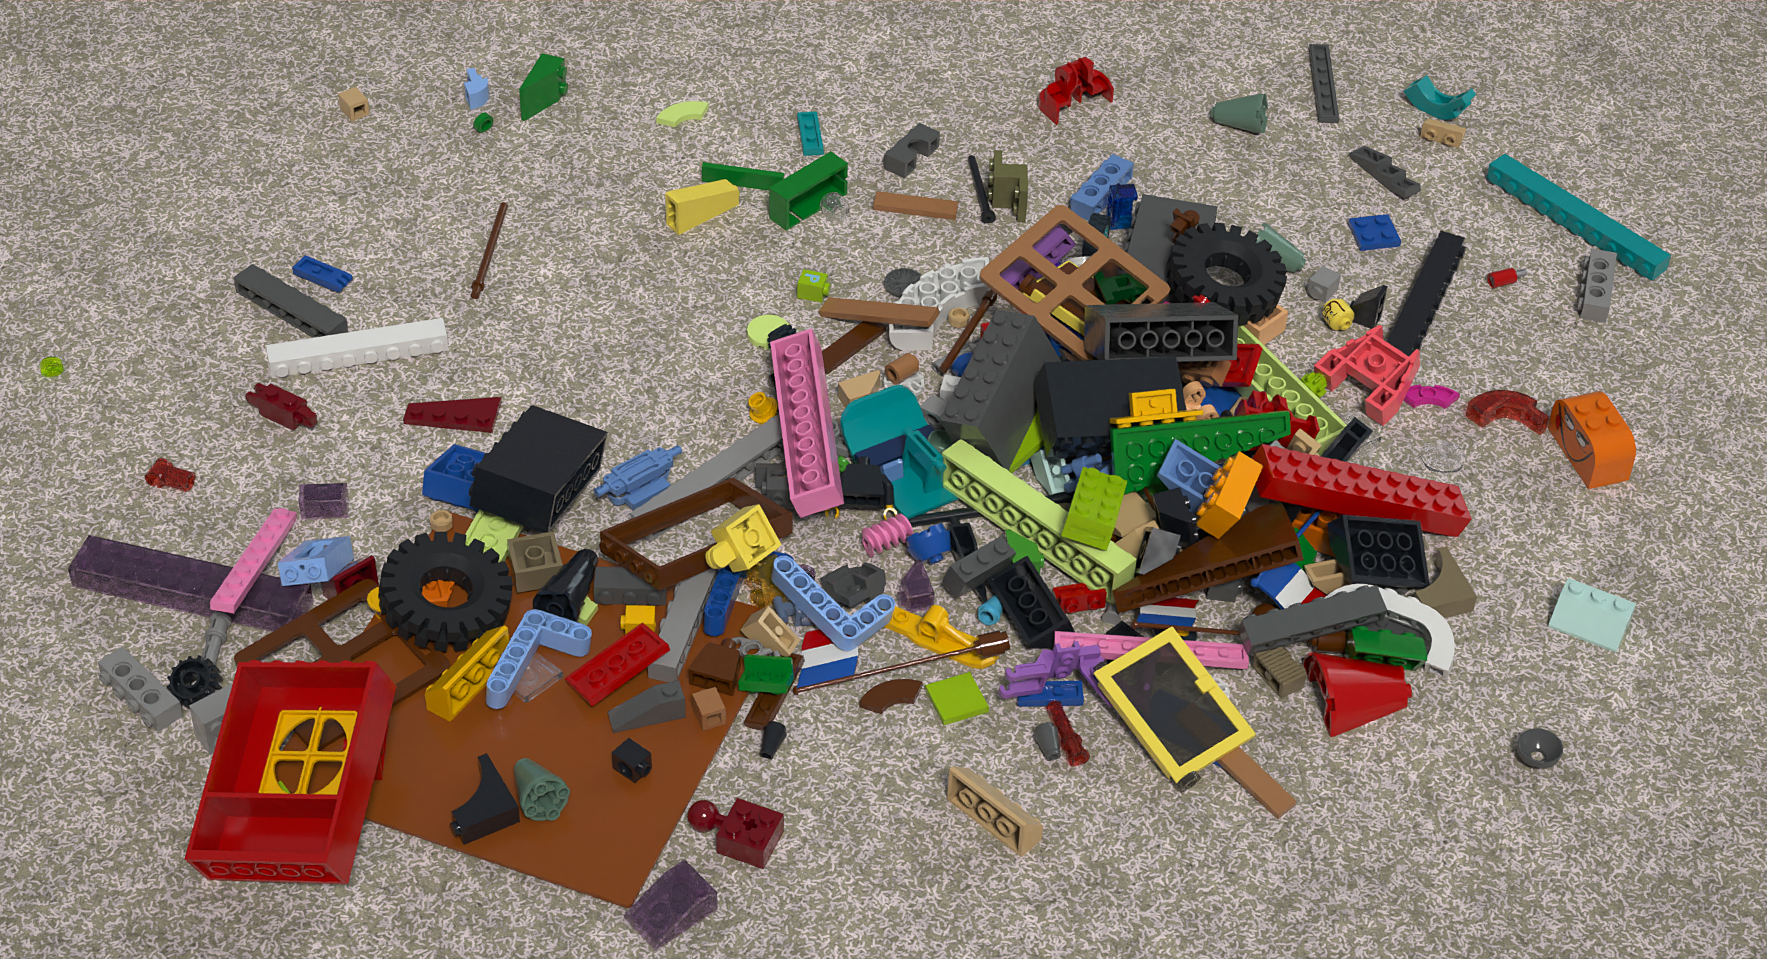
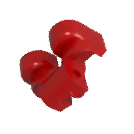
M1082 57L1055 69V82L1049 84L1039 94L1038 108L1055 125L1059 121V108L1066 105L1071 107L1072 97L1078 103H1081L1082 92L1086 90L1091 95L1100 93L1110 103L1113 102L1114 88L1109 78L1102 72L1093 69L1094 62L1087 57Z
M1253 390L1248 401L1240 400L1235 409L1234 416L1290 410L1286 398L1281 397L1279 394L1275 395L1270 402L1265 391ZM1290 411L1291 434L1279 438L1277 441L1287 449L1293 436L1299 429L1315 439L1320 431L1317 417L1308 415L1307 419L1304 420L1293 417ZM1262 444L1252 447L1250 450L1247 451L1256 450L1260 448Z

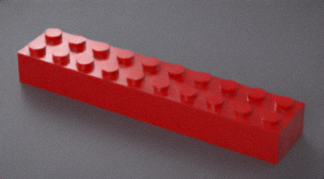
M1265 444L1260 446L1252 458L1263 465L1255 483L1259 496L1263 498L1345 515L1420 521L1422 531L1451 537H1459L1472 520L1459 486L1454 484L1437 482L1435 480L1423 479Z

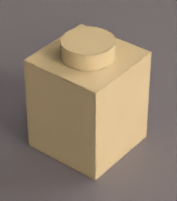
M357 87L338 93L340 109L351 121L369 115L368 99Z

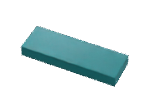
M817 111L798 112L797 120L803 156L824 155Z

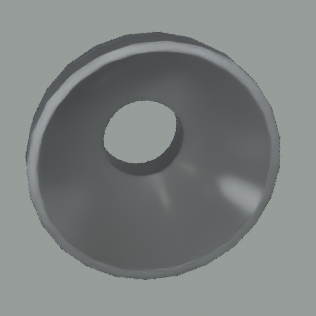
M1534 728L1520 735L1517 751L1520 758L1528 765L1535 768H1549L1556 765L1561 759L1563 744L1554 733L1545 729ZM1540 752L1545 756V759L1535 760L1532 758L1531 753Z

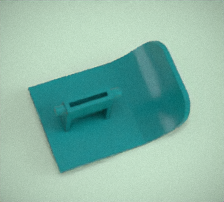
M894 385L856 399L847 405L842 413L840 423L842 435L853 460L856 452L903 434L906 436L902 457L903 477L891 482L894 487L895 504H893V507L900 514L910 519L959 500L957 496L943 487V472L947 468L943 463L944 457L916 430L928 424L916 396L908 387Z

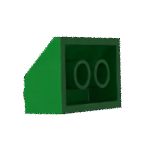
M1355 626L1346 634L1345 657L1395 666L1402 665L1404 670L1416 671L1427 661L1424 639L1416 637V634L1402 633L1397 635L1392 634L1391 630L1380 629L1378 632L1368 631L1369 628L1364 626Z

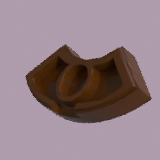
M895 679L880 683L865 693L859 702V707L883 714L887 708L895 704H914L922 689L923 682L912 679Z

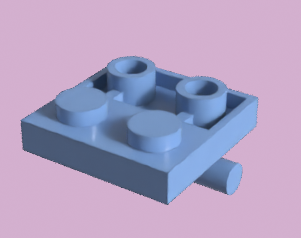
M1100 454L1089 457L1082 456L1072 460V463L1061 467V472L1064 475L1072 472L1076 474L1064 484L1067 493L1075 491L1083 467L1095 468L1102 473L1113 475L1112 458L1102 461Z

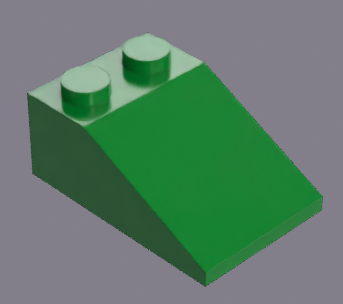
M543 53L540 55L519 88L521 120H528L558 102L563 94L566 95L568 83H566L567 67H565L564 58Z

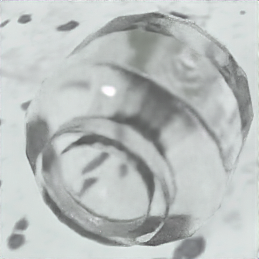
M831 192L822 198L820 210L830 222L839 223L848 217L850 205L841 194Z

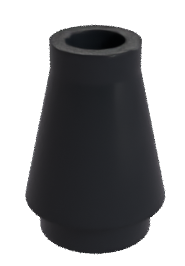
M770 721L763 727L761 750L759 753L761 757L772 760L787 737L786 727L782 723Z

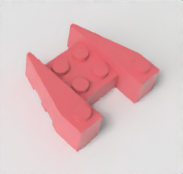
M1378 325L1367 331L1366 335L1356 340L1351 339L1347 341L1345 346L1328 351L1314 365V372L1320 373L1326 378V388L1332 392L1349 375L1373 390L1374 392L1365 399L1366 415L1384 426L1401 407L1420 367V352L1416 349L1410 356H1407L1383 340V326Z

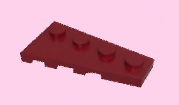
M488 397L408 403L403 421L406 425L493 433L502 398Z

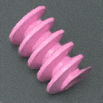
M897 514L895 518L889 517L887 521L882 520L879 524H873L870 528H864L862 530V542L867 554L873 557V549L880 554L882 553V545L886 550H890V542L893 546L897 547L899 545L898 539L902 543H906V535L909 537L914 533L909 520L903 514Z

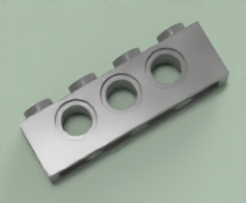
M1591 248L1590 256H1585L1583 269L1587 270H1583L1581 278L1583 283L1579 292V296H1583V298H1579L1577 310H1581L1580 318L1606 323L1611 303L1617 253Z
M123 647L98 661L100 670L98 676L104 685L109 684L117 698H124L129 709L133 713L138 712L147 727L152 726L159 732L183 717L180 701Z

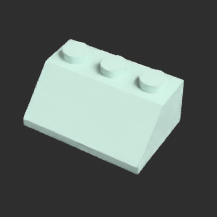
M1568 578L1560 593L1548 627L1616 653L1631 623L1637 603Z

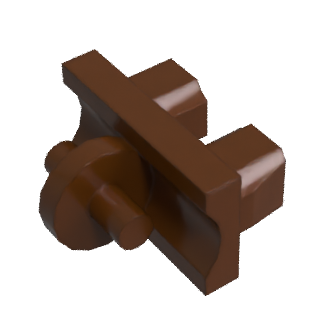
M1177 208L1173 211L1174 221L1170 225V230L1175 234L1172 237V242L1175 244L1180 234L1183 235L1185 230L1190 227L1195 228L1199 224L1200 217L1196 211L1188 210L1183 214Z

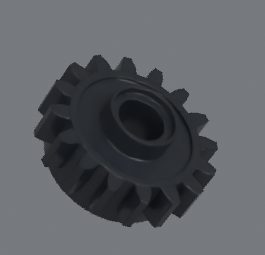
M200 655L196 659L188 656L187 660H180L176 667H172L171 676L167 677L170 684L166 688L180 701L181 706L184 705L189 710V705L222 688L217 683L222 680V676L218 673L220 671L219 668L210 659L207 658L205 660Z

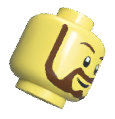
M1331 299L1324 305L1322 317L1332 330H1346L1352 325L1354 312L1345 300Z

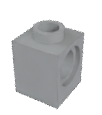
M932 394L920 408L928 425L931 424L935 430H944L945 428L939 419L948 402Z

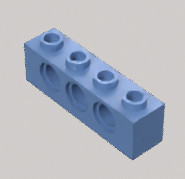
M1112 154L1107 160L1103 161L1097 171L1092 173L1090 179L1081 185L1080 190L1071 196L1069 201L1071 210L1088 221L1092 213L1100 214L1133 178L1134 163Z

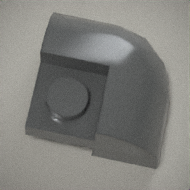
M866 562L859 567L849 568L848 565L842 566L820 578L824 591L840 607L846 605L849 607L857 606L861 601L869 603L875 597L883 594L886 585L885 571Z

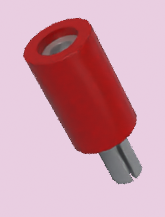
M1511 267L1491 272L1487 275V282L1492 289L1517 282V278L1527 276V270L1515 271Z

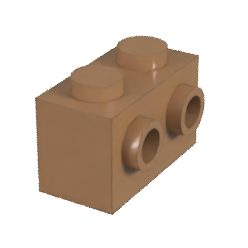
M1228 360L1178 362L1180 377L1184 383L1188 384L1198 381L1206 387H1222L1231 366Z

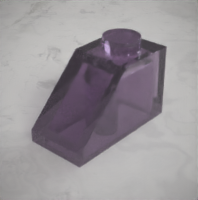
M921 559L916 560L901 581L900 592H897L899 605L904 606L905 610L911 613L928 610L930 606L934 605L935 592Z

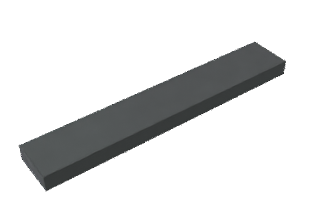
M1309 44L1318 122L1339 123L1329 45Z

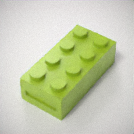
M1083 467L1061 536L1107 551L1119 514L1127 480L1117 475L1102 473L1095 468Z

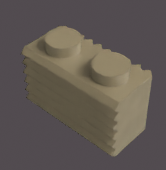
M1279 647L1254 654L1252 667L1281 699L1304 688L1306 671L1302 665H1298L1292 659L1287 649Z

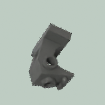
M756 463V488H762V495H766L768 499L790 511V492L786 463Z

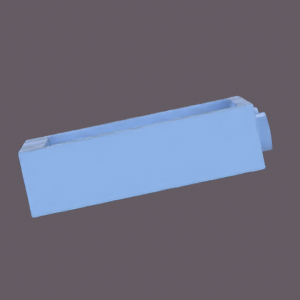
M350 536L304 541L278 562L282 586L329 581L354 559Z

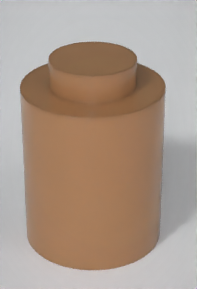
M906 353L886 365L885 374L889 381L897 385L919 371V360L916 356Z

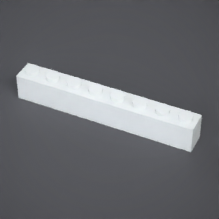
M443 318L266 345L272 378L395 360L397 358L429 353H440L449 350Z

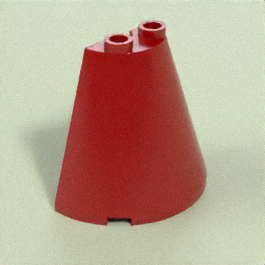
M1317 652L1307 653L1303 659L1302 665L1309 682H1318L1326 706L1323 720L1330 737H1335L1407 707L1408 698L1412 697L1411 685L1405 682V673L1402 665L1395 666Z

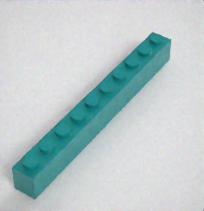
M1503 154L1489 164L1486 179L1491 183L1501 187L1507 193L1522 200L1525 204L1535 208L1541 214L1569 229L1572 233L1585 239L1590 244L1603 251L1617 253V260L1637 271L1640 275L1653 281L1668 269L1671 254L1507 154Z

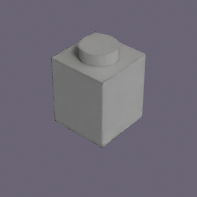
M1322 266L1309 279L1307 294L1314 299L1326 303L1338 290L1341 274Z

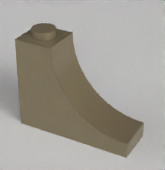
M1447 546L1438 548L1435 565L1439 576L1428 587L1415 591L1414 598L1418 599L1420 603L1433 608L1444 618L1474 611L1477 599L1475 592Z

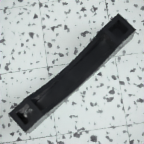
M1354 417L1321 457L1349 462L1363 447L1373 430ZM1282 502L1291 524L1307 508L1306 506Z

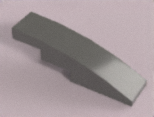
M1366 146L1349 153V156L1356 164L1384 187L1403 198L1421 191L1420 183L1406 177V170L1392 165V157Z

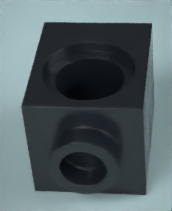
M628 738L612 752L613 769L633 783H636L642 777H646L652 769L651 752Z

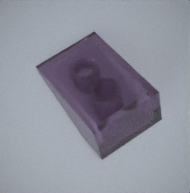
M683 860L666 871L623 916L656 951L718 910L717 891L686 860Z

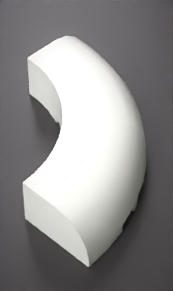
M989 258L962 260V263L953 266L948 263L943 265V268L934 272L931 270L925 273L914 285L910 284L896 303L938 307L940 314L931 327L889 324L890 342L894 347L902 351L932 350L935 332L942 322L948 318L950 310L957 307L965 309L980 305L984 294L990 291V288L981 282L979 278L980 271L989 263Z

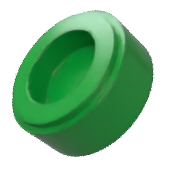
M486 112L481 113L474 120V129L479 133L489 130L493 125V117Z

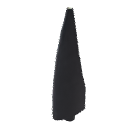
M953 516L949 519L950 524H948L947 531H950L952 552L956 560L959 561L978 550L970 522L960 523L959 518ZM984 582L974 588V591L983 603L988 600Z

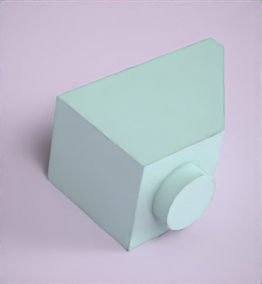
M1045 449L1033 454L1030 458L1036 479L1050 495L1067 492L1064 484L1070 478L1068 474L1064 475L1061 472V467L1066 465L1064 458L1046 457Z

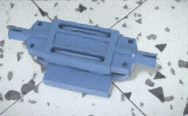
M676 445L669 450L661 447L653 451L648 449L612 468L611 473L603 477V485L594 488V494L599 498L608 492L609 500L614 505L626 503L634 511V509L642 506L653 496L660 494L671 485L667 481L669 469L673 467L672 458L682 454L681 447Z

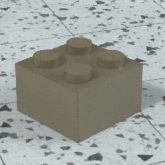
M554 531L507 539L508 558L517 593L541 589L563 566Z

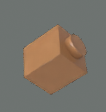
M716 687L692 694L693 712L702 731L726 724V708Z

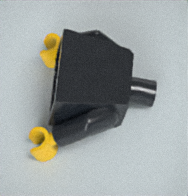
M866 456L859 457L857 464H848L845 472L840 473L844 504L839 505V507L883 509L884 505H886V510L882 516L883 519L887 521L886 512H892L895 518L897 511L893 509V504H895L894 487L888 477L881 473L880 466L871 465L870 458ZM837 506L825 510V514L827 517L829 516V511L831 509L836 510L835 519H837L840 516V511L837 508Z

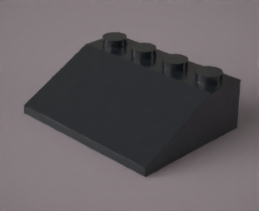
M1341 515L1327 523L1330 547L1350 584L1424 589L1430 585L1420 521Z

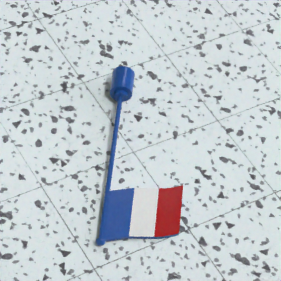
M1318 509L1296 533L1298 538L1323 510ZM1295 563L1261 572L1256 579L1253 578L1250 582L1251 586L1259 587L1270 596L1281 609H1286L1295 603H1310L1315 598H1325L1327 596L1312 584L1308 575Z

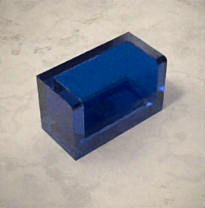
M1134 184L1109 185L1106 215L1111 217L1110 230L1131 228L1133 201L1138 200Z

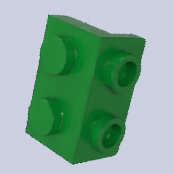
M746 654L744 657L745 670L738 681L739 690L751 693L771 692L773 694H786L794 680L792 658Z

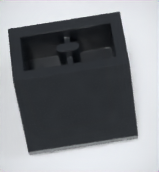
M1180 487L1153 494L1156 521L1159 529L1180 535L1179 541H1182L1181 549L1183 550L1198 542L1199 536L1195 527L1197 526L1194 512L1190 513L1188 510L1191 509L1188 496H1183Z

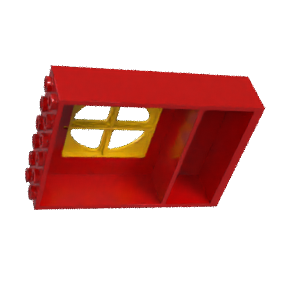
M258 660L238 662L184 858L207 880L321 884L349 883L397 687L376 662L369 660L363 663H353L347 660H343L340 663H330L324 660H319L318 662H305L302 660H296L295 662H283L280 660H273L272 662H260ZM315 719L307 750L280 751L282 742L296 726L306 720ZM328 719L336 720L343 727L347 737L345 751H318L324 723ZM278 761H304L298 789L293 794L283 791L277 782L275 765ZM316 762H342L339 773L326 787L316 793L307 794L313 766Z

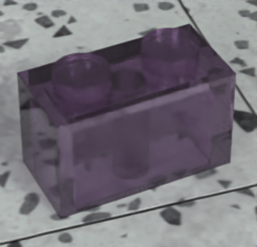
M347 483L300 484L298 502L301 520L349 517L350 500Z

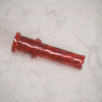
M1057 700L1050 702L1046 709L1055 727L1058 728V733L1061 737L1060 745L1068 754L1069 764L1073 767L1085 764L1089 760L1090 754L1083 748L1081 736L1074 732L1061 702Z

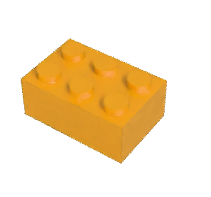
M1240 451L1233 458L1228 457L1222 468L1218 467L1212 476L1214 483L1206 490L1204 494L1206 498L1205 503L1203 502L1196 512V515H1198L1197 526L1220 539L1241 518L1263 465Z

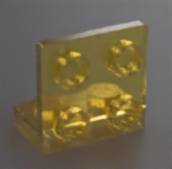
M776 554L766 556L746 570L747 578L749 581H752L753 590H750L752 603L756 604L760 609L767 606L770 607L773 604V598L776 596H780L783 602H786L784 593L771 580L773 564L777 558Z

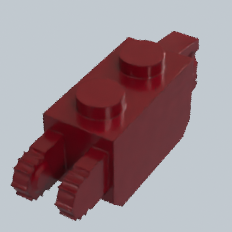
M257 383L253 388L255 393L248 391L245 394L248 403L258 407L261 416L292 431L299 425L313 428L318 423L316 413L307 407L305 399L271 383L268 386Z

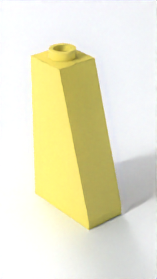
M727 179L668 191L665 193L666 224L680 235L739 205V189Z

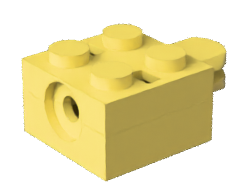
M759 504L742 508L710 531L717 544L706 552V562L713 569H721L729 565L732 572L748 570L781 546L778 537Z

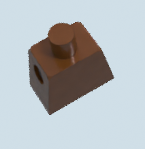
M725 638L721 645L711 642L707 643L689 667V685L704 689L716 687L718 693L733 696L741 667L740 651L735 649L737 646L736 642Z

